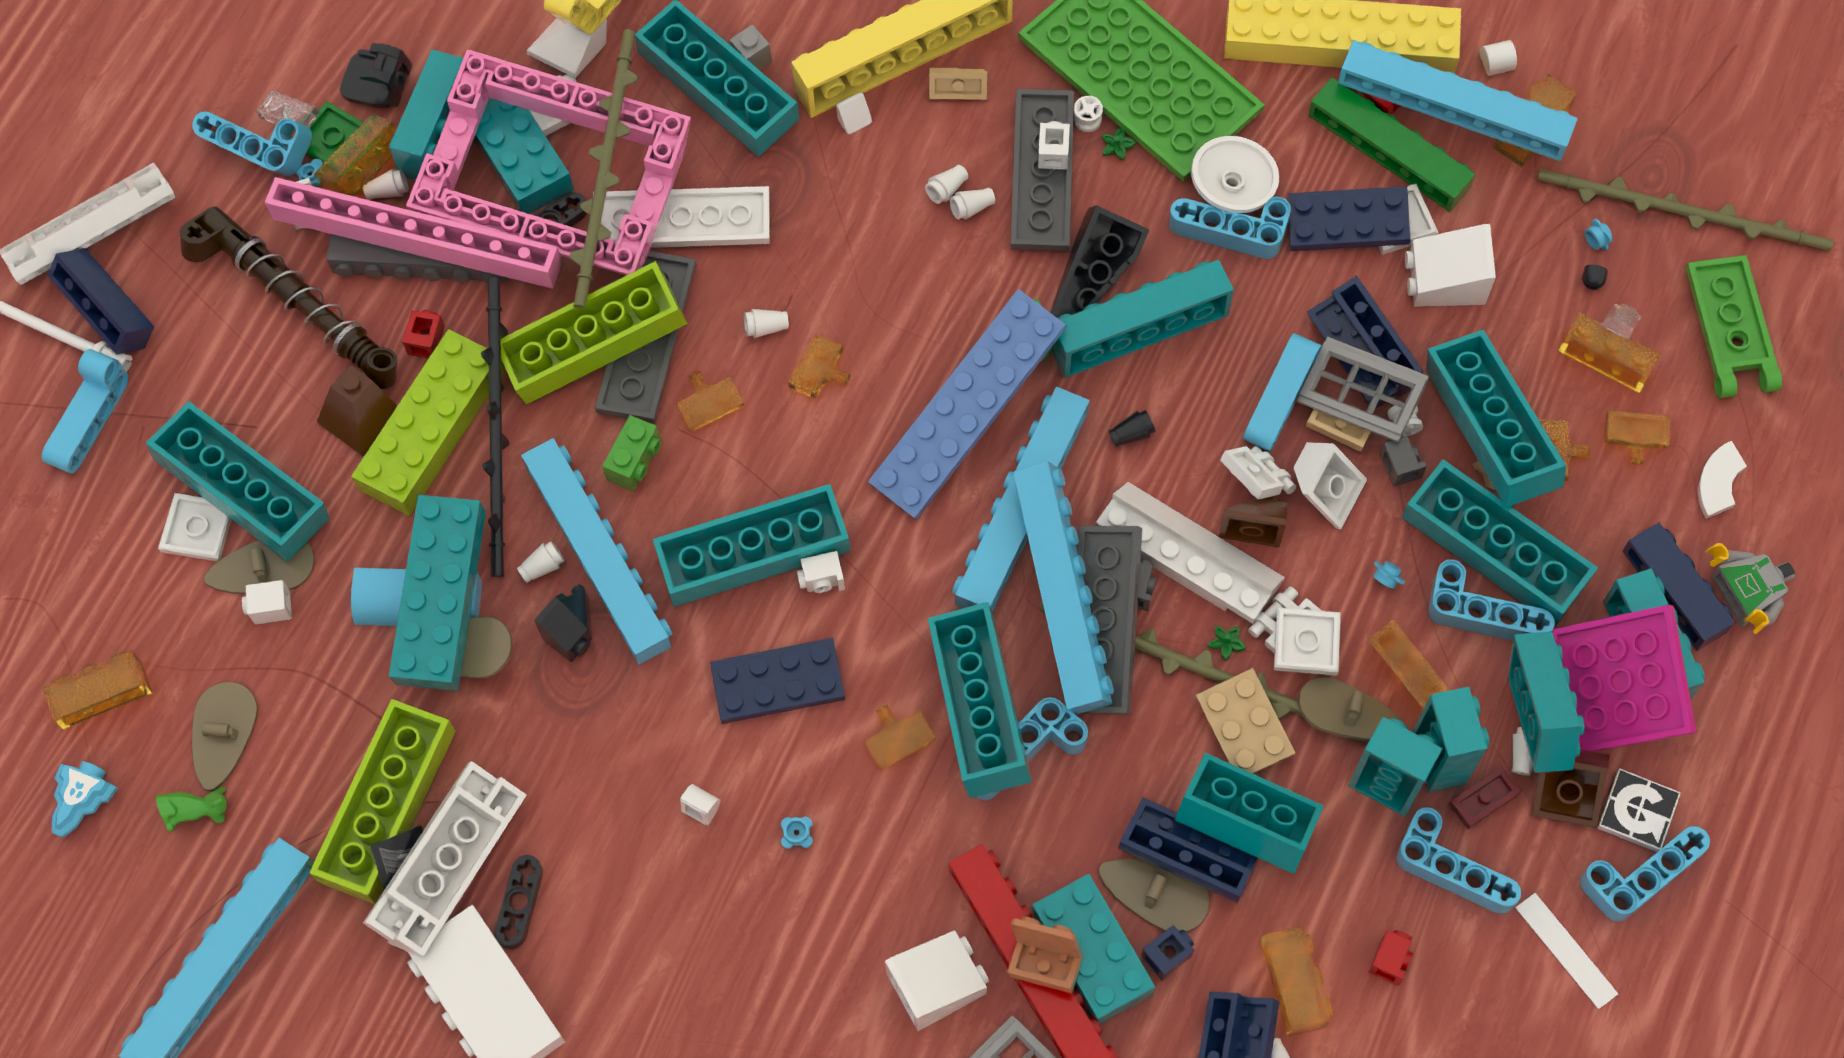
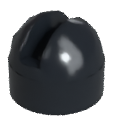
M1586 265L1582 275L1584 285L1591 290L1603 287L1607 279L1608 270L1599 265Z

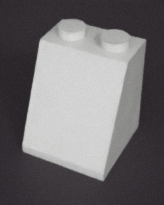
M1482 224L1413 240L1410 251L1405 252V268L1410 269L1411 278H1408L1407 292L1408 296H1413L1414 307L1486 304L1496 279L1490 224Z
M955 930L885 960L887 976L917 1031L928 1027L987 994V986L985 984L989 982V979L982 966L978 965L975 967L970 955L973 954V950L965 936L959 938Z

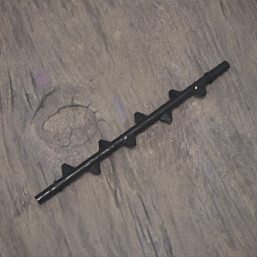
M491 277L488 278V307H486L488 312L489 348L481 352V357L489 365V405L487 406V411L489 413L490 459L484 462L482 467L490 476L491 517L488 519V523L491 527V543H489V547H491V577L497 578L504 577L503 503L505 502V496L503 494L502 450L510 444L509 440L502 433L501 392L504 389L501 382V339L508 335V330L500 322V312H502V307H500V278Z

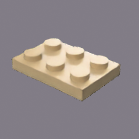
M1253 668L1196 695V699L1228 763L1256 774L1296 754Z

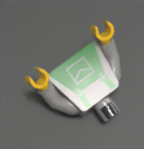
M1716 543L1706 549L1705 553H1710L1714 557V560L1710 561L1711 567L1722 564L1716 569L1711 578L1740 627H1744L1751 622L1755 626L1752 632L1757 634L1764 627L1773 624L1784 607L1783 598L1788 593L1785 582L1795 578V571L1791 564L1784 562L1774 566L1766 554L1756 556L1750 552L1727 550L1722 543Z

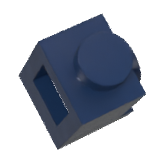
M1172 925L1144 947L1141 956L1160 980L1163 981L1170 973L1193 956L1194 949L1192 946L1194 942L1183 929L1178 931ZM1171 948L1175 951L1176 955L1173 958H1167L1163 951Z

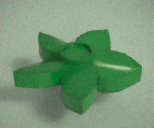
M1122 127L1116 130L1115 137L1110 134H1102L1104 142L1108 144L1103 150V156H1108L1115 152L1116 156L1124 161L1125 150L1131 149L1136 145L1133 139L1125 137Z
M1216 626L1215 635L1217 639L1212 640L1207 647L1210 649L1221 648V655L1225 661L1231 656L1232 651L1240 652L1246 649L1244 643L1238 639L1239 627H1233L1227 633L1223 628Z

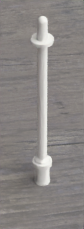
M0 301L1 314L84 352L92 349L112 357L121 363L126 372L131 367L132 362L128 361H132V356L124 353L116 355L106 342L92 343Z

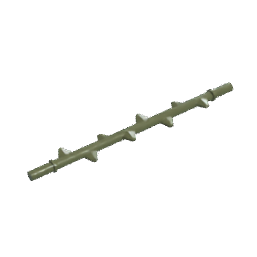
M629 29L623 32L620 54L616 59L618 65L612 95L599 102V106L609 112L604 141L602 145L590 148L589 155L600 163L594 196L580 205V209L590 215L584 248L570 253V259L581 266L580 272L577 274L578 283L573 305L577 309H585L589 285L593 280L591 275L597 242L611 238V231L601 224L607 189L620 183V179L610 172L616 139L630 133V128L620 121L625 88L638 82V76L629 70V66L632 64L631 55L635 32Z
M1540 169L1537 178L1538 181L1563 186L1567 190L1569 188L1578 190L1584 203H1588L1593 197L1600 195L1633 203L1640 213L1645 212L1648 208H1654L1687 216L1692 229L1695 230L1707 221L1744 230L1748 239L1751 240L1761 234L1794 242L1798 246L1802 244L1831 251L1834 242L1833 239L1808 234L1804 230H1791L1784 220H1779L1774 225L1738 217L1733 205L1729 203L1717 212L1680 203L1673 193L1668 194L1665 198H1659L1627 190L1621 177H1617L1611 184L1606 185L1572 177V174L1568 176Z
M1042 603L1040 611L1045 613L1044 606ZM1149 629L1141 636H1136L1135 649L1162 659L1163 671L1167 675L1182 667L1217 681L1218 684L1235 677L1233 674L1213 667L1211 652L1207 650L1195 659L1158 645L1155 630ZM1257 674L1278 719H1281L1290 711L1299 714L1301 718L1303 717L1299 709L1298 700L1268 689L1265 674Z

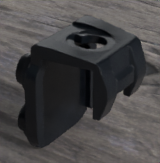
M372 43L370 50H359L350 59L340 86L341 95L349 102L377 108H387L390 105L399 106L401 94L413 65L401 49L387 44Z

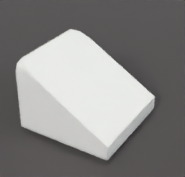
M862 92L836 105L838 121L847 134H852L872 123V117Z

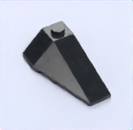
M1097 205L1089 207L1075 238L1050 313L1057 318L1064 314L1073 315L1083 311L1085 307L1091 304L1098 303L1108 289L1118 281L1129 265H1132L1138 258L1149 229Z

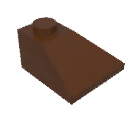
M350 365L331 385L317 422L361 456H364L397 408V405L371 379Z
M1276 497L1254 498L1224 509L1219 537L1279 548L1286 527L1288 503L1281 502Z
M1580 750V756L1575 757L1573 770L1539 772L1532 815L1597 828L1610 755Z

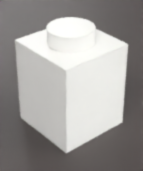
M283 580L246 585V596L242 597L243 612L250 617L255 625L292 619L290 590Z

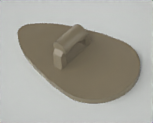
M257 540L226 555L215 563L205 574L204 581L209 587L232 594H246V585L283 580L289 590H293L310 577L315 564L314 552L307 542L287 562Z
M491 617L470 618L461 677L488 678L497 674L505 667L512 653L513 640L509 629L501 621Z
M1320 677L1307 682L1298 698L1300 712L1311 726L1322 732L1339 737L1370 741L1382 717L1387 719L1394 718L1403 722L1399 716L1384 704L1355 687L1333 678Z
M223 682L208 688L200 696L195 706L192 725L193 764L201 786L207 791L216 790L234 771L249 742L257 719L258 706L255 697L246 687L238 683Z
M1117 859L1104 862L1099 867V876L1112 895L1143 920L1163 931L1174 925L1178 931L1183 929L1186 933L1196 929L1207 915L1209 909L1207 889L1144 860Z

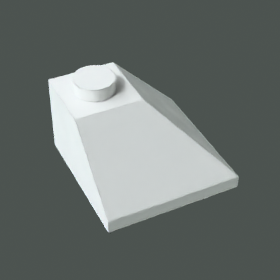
M556 18L527 49V55L576 78L606 45L607 19L603 21L594 33L589 35Z
M1307 442L1294 465L1301 492L1336 529H1342L1367 478L1334 443Z

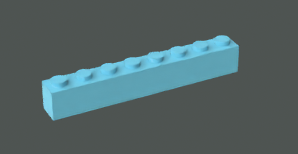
M1353 40L1338 80V84L1561 161L1578 119L1565 111H1556L1542 106L1539 102L1516 97L1510 92L1487 87L1479 81H1470L1458 77L1453 72H1444L1430 67L1424 62H1415L1402 57L1398 53L1387 52L1375 48L1369 43H1361Z
M1057 386L1052 396L1047 394L1040 410L1043 412L1040 421L1034 420L1028 437L1031 439L1027 447L1022 445L1018 452L1016 462L1019 464L1015 471L1045 461H1049L1062 469L1087 417L1090 400ZM1012 471L1008 473L1003 488L1006 491L1003 497H997L992 506L991 514L993 518L990 524L984 523L978 536V540L981 542L977 550L972 549L967 557L965 566L968 569L964 577L958 576L954 584L952 593L955 594V605L961 608L988 602L993 613L1028 540Z
M552 438L522 454L521 457L525 467L638 665L671 648L669 636L673 634L664 618L658 620L654 611L658 609L650 593L644 595L639 586L643 585V581L635 568L629 570L625 563L629 559L621 543L614 544L611 536L615 533L606 518L603 520L599 518L597 511L600 510V507L593 494L587 496L582 487L586 486V483L579 470L572 471L568 463L572 462V459L564 445L558 447L556 441Z
M1049 461L1014 471V478L1067 710L1080 714L1113 704L1111 694L1114 693L1113 684L1110 677L1106 676L1103 665L1107 662L1106 654L1103 647L1099 645L1096 635L1100 632L1098 621L1092 615L1090 609L1093 598L1089 587L1084 583L1083 574L1086 573V568L1082 557L1078 556L1076 545L1079 544V538L1074 526H1071L1069 515H1072L1071 504L1068 498L1064 497L1062 486H1065L1064 474L1060 468Z
M278 838L275 843H271L264 850L260 864L255 870H251L245 876L242 882L243 887L235 897H231L225 903L222 910L223 914L216 924L213 923L206 929L202 937L203 941L196 951L193 950L186 956L182 964V970L176 978H172L167 982L162 991L163 996L158 1003L151 1006L145 1012L141 1026L135 1033L130 1034L125 1039L121 1047L122 1051L119 1054L120 1058H177L310 876L309 872L314 864L310 857L281 838Z

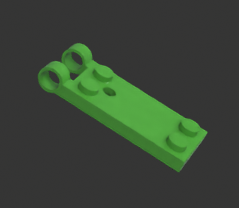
M1747 255L1687 263L1685 270L1714 373V389L1719 399L1735 397L1737 394V381L1733 372L1759 369V385L1763 393L1780 391L1782 388V376L1776 362ZM1737 338L1741 340L1742 345H1734L1732 339Z

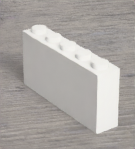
M473 904L444 923L423 957L408 952L412 958L407 962L417 978L422 975L429 984L424 988L434 1004L442 1003L446 1010L442 1017L452 1031L456 1028L459 1029L464 1037L459 1042L469 1057L476 1055L477 1058H544L565 1043Z

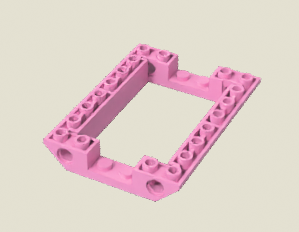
M467 49L447 99L450 112L433 155L426 153L406 207L427 215L557 246L561 256L570 258L571 252L584 248L586 231L454 191L489 98L605 133L609 112L601 108L599 102L611 96L612 93ZM624 97L620 121L630 128V133L620 138L649 146L644 158L645 172L629 215H623L618 229L619 238L616 245L615 241L609 238L597 242L593 266L628 275L640 269L646 261L684 156L691 117Z

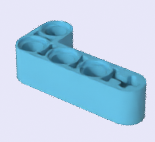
M206 111L198 113L192 123L193 131L199 137L283 176H292L298 171L312 140L310 128L290 118L282 119L277 123L270 140ZM212 126L218 127L216 132L211 130ZM296 130L294 137L291 139L292 132ZM260 145V149L256 154V149ZM283 156V162L281 163V165H279V161Z
M1272 197L1265 203L1261 218H1256L1242 213L1227 212L1209 204L1181 198L1171 205L1169 228L1179 236L1259 258L1271 259L1277 256L1280 251L1289 221L1291 206L1282 197ZM1278 213L1282 217H1273L1271 214ZM1206 223H1214L1217 226L1209 227ZM1240 230L1245 232V234L1238 235L1234 231ZM1264 238H1270V239H1272L1274 242H1272V243H1267V242H1265L1263 239H1264Z
M1296 333L1292 334L1246 428L1243 440L1266 451H1272L1322 345Z
M92 349L86 350L79 360L78 372L84 381L42 451V461L70 474L75 473L82 464L128 384V373L118 360Z
M1446 560L1440 564L1433 579L1428 605V615L1434 623L1512 641L1514 634L1551 632L1553 630L1555 621L1549 611L1538 607L1464 592L1466 578L1464 566L1456 560ZM1451 574L1455 577L1456 582H1448L1442 575ZM1445 602L1451 607V610H1441L1437 603ZM1476 609L1482 614V617L1475 618L1470 615L1468 610ZM1499 616L1510 617L1513 624L1507 625L1503 623ZM1536 624H1539V630L1536 629Z
M1044 698L1019 722L1021 735L1029 732L1037 737L1032 743H1025L1023 741L1028 762L1049 740L1053 741L1067 754L1072 755L1079 754L1086 747L1088 737L1086 724L1073 712L1067 710V707L1056 698ZM1048 710L1057 713L1058 718L1048 721L1042 717V713ZM1070 731H1076L1082 738L1079 741L1072 742L1065 737V734ZM1000 791L978 796L976 798L985 801L994 798Z
M1427 807L1418 810L1411 820L1397 851L1396 860L1400 868L1495 913L1504 914L1511 911L1521 897V889L1518 883L1505 875L1435 844L1442 827V817L1433 808ZM1427 820L1431 823L1433 830L1429 832L1423 831L1418 826V821ZM1405 849H1416L1420 853L1421 859H1410L1406 855ZM1445 862L1450 867L1451 873H1440L1435 863ZM1471 875L1478 878L1481 887L1473 888L1469 886L1466 882V876ZM1489 884L1493 885L1489 890V894L1484 893ZM1501 891H1505L1507 893L1506 901L1500 899Z
M1697 826L1686 828L1626 879L1608 862L1602 860L1595 861L1581 875L1580 886L1606 917L1616 922L1623 921L1697 861L1709 848V835L1705 830ZM1693 841L1696 846H1693L1684 854L1681 849L1687 843ZM1661 858L1671 860L1675 869H1666L1662 865ZM1596 872L1602 875L1605 884H1596L1591 878V873ZM1637 878L1648 880L1651 890L1642 889L1638 884ZM1613 898H1622L1627 904V910L1617 908Z

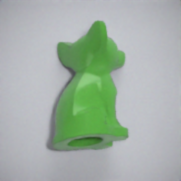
M220 787L203 798L185 792L157 794L156 804L169 832L174 831L178 823L198 820L205 815L212 818L216 823L224 822V812L227 809V799L223 795L226 790L225 787Z

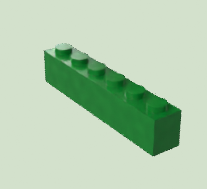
M1333 77L1312 99L1308 113L1309 117L1407 184H1417L1422 194L1448 212L1452 211L1471 188L1475 173L1467 165L1458 163L1449 157L1442 148L1433 146L1424 140L1417 131L1408 129L1399 123L1396 117L1384 113L1371 100L1362 98L1353 92L1351 88L1338 84V81Z

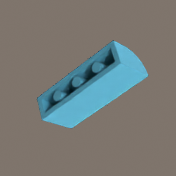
M354 568L351 588V612L355 625L397 626L406 569ZM478 572L470 618L479 617L483 582Z

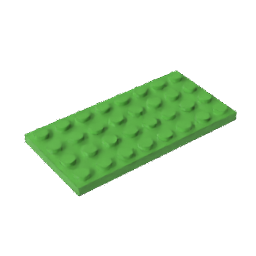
M1056 0L1018 32V39L1083 96H1093L1099 99L1103 106V113L1120 128L1122 127L1130 137L1182 182L1191 176L1193 159L1197 151L1205 143L1218 137L1236 136L1264 111V103L1143 0Z

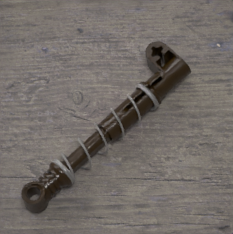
M217 206L211 207L181 227V254L186 260L195 263L202 262L223 250L232 258L236 268L241 271H247V277L253 276L266 287L265 293L272 292L285 304L284 310L297 308L306 316L304 321L305 327L314 323L325 332L326 335L323 338V343H328L333 339L334 353L341 358H348L380 389H387L396 382L397 356L392 350L379 347L367 336V331L360 323L350 320L342 321L343 311L337 304L324 305L323 293L320 289L310 287L305 283L302 273L290 270L285 265L282 256L269 252L266 249V243L257 236H251ZM310 289L320 293L321 301L310 293ZM334 306L338 308L340 311L341 318H339L327 307Z

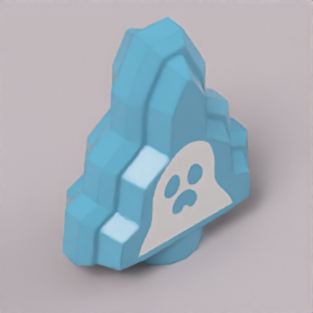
M82 761L79 768L60 764L54 778L58 783L54 793L58 805L52 815L53 834L62 838L66 837L79 826L85 815L95 813L101 803L111 800L118 787L103 779L106 771L86 761Z

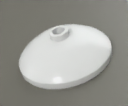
M1223 136L1212 139L1197 151L1192 162L1191 177L1198 193L1214 207L1227 212L1248 213L1264 207L1265 203L1275 195L1278 188L1279 171L1275 160L1261 145L1247 138Z

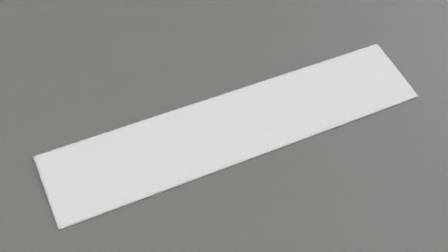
M1536 893L1515 907L1598 1009L1618 995L1613 986Z

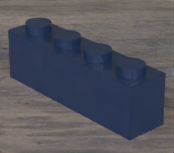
M86 248L56 253L47 276L113 352L118 355L144 349L154 329L153 324Z
M1658 522L1627 542L1622 552L1637 572L1652 568L1655 577L1661 579L1665 589L1664 596L1668 605H1674L1678 616L1677 624L1681 631L1687 635L1696 651L1730 630L1735 623L1730 609L1725 604L1719 602L1714 595L1711 584L1706 579H1702L1695 570L1693 560L1687 554H1683L1676 545V539L1671 531L1664 529L1661 523Z

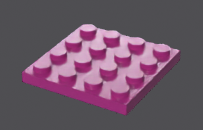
M1674 605L1659 606L1557 628L1551 631L1555 643L1560 644L1562 648L1563 668L1567 667L1569 671V689L1576 694L1577 715H1582L1584 720V734L1579 735L1580 750L1597 752L1697 733Z

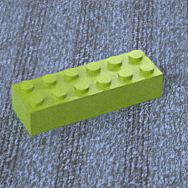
M654 261L589 294L585 309L575 308L573 302L501 339V360L516 393L527 405L688 323L665 275L657 262Z
M449 329L447 330L351 477L359 491L411 516L416 508L418 495L426 493L489 396V365L481 357V352L487 349L486 347ZM501 360V376H502L503 372L505 371V367H504L503 362H502V360Z
M391 699L309 872L318 883L376 904L383 891V887L372 854L371 845L411 830L456 732L448 719Z

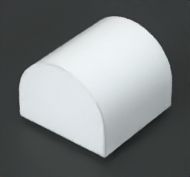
M1511 40L1480 47L1479 55L1487 76L1516 69L1517 54Z
M691 784L680 798L681 811L700 823L709 825L719 808L721 800Z

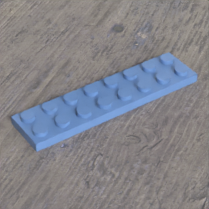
M1018 289L868 482L917 520L1062 335L1067 325Z

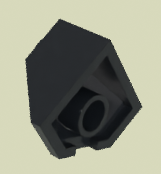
M580 584L572 588L571 593L573 594L565 596L563 593L555 596L534 620L543 641L570 662L577 656L581 657L590 647V641L592 640L589 598L585 588Z

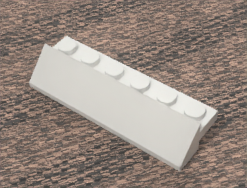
M152 163L1 248L0 254L15 280L20 285H23L49 270L56 253L88 248L176 198L158 167L155 163Z
M1129 482L1113 494V499L1096 521L1095 526H1140L1142 528L1141 559L1152 562L1153 568L1226 612L1227 609H1230L1252 624L1265 605L1270 602L1285 579L1284 576Z
M472 761L468 762L363 924L388 940L387 943L423 957L527 794L502 777L497 779Z

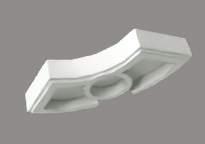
M1732 441L1718 448L1708 459L1702 470L1698 484V500L1705 519L1729 510L1735 505L1732 495V482L1738 474L1745 470L1747 465Z

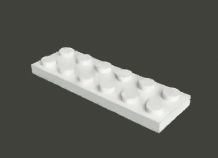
M769 186L671 189L650 248L770 244ZM638 190L606 192L601 224L611 231V238L609 239L614 240L615 245L619 238L618 229L623 215H629Z

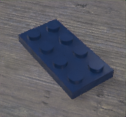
M1407 186L1288 193V201L1291 206L1289 216L1291 251L1410 245Z
M833 638L710 662L721 724L845 700Z

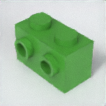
M629 415L602 465L607 481L634 492L639 481L641 482L644 479L651 458L657 454L661 446L657 426Z

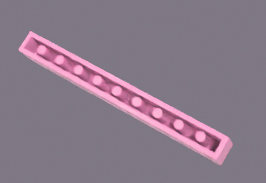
M275 177L265 200L273 220L552 289L562 266L557 246Z

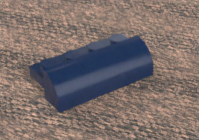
M1358 276L1333 290L1331 297L1307 311L1308 317L1325 341L1327 337H1330L1423 374V370ZM1338 359L1349 375L1353 365ZM1359 367L1353 383L1376 391L1383 376ZM1389 379L1382 394L1391 398L1396 395L1401 397L1412 388ZM1360 392L1370 405L1373 396ZM1379 399L1375 409L1384 404L1385 401Z
M1143 797L1126 828L1118 849L1238 903L1258 858L1175 821L1177 812Z
M1209 991L1198 1058H1271L1280 1002L1274 998L1244 997L1239 993Z

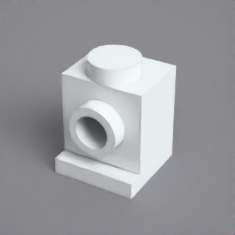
M1058 121L1040 123L1038 168L1067 170L1070 124H1062Z
M837 551L801 559L802 570L797 571L801 589L807 588V592L823 593L831 590L833 586H838L839 591L845 590Z

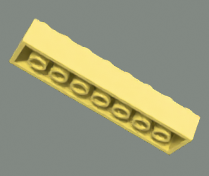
M920 0L912 5H905L887 17H879L872 24L862 29H854L841 39L829 41L821 48L797 57L796 60L791 62L795 93L810 118L815 117L859 92L865 93L1012 22L1013 0Z
M1228 0L1224 59L1342 68L1351 44L1355 40L1361 43H1369L1375 48L1387 52L1398 53L1402 57L1415 62H1424L1430 67L1444 72L1455 73L1460 58L1461 8L1356 0Z

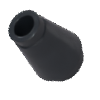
M1137 410L1108 432L1114 445L1118 447L1150 438V434L1156 432L1147 411L1144 410L1139 413Z

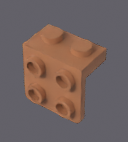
M1022 917V920L1013 918L1010 926L1017 944L1007 972L1009 977L1072 993L1084 957L1073 931L1061 925H1054L1053 928L1044 926L1038 920L1030 917Z

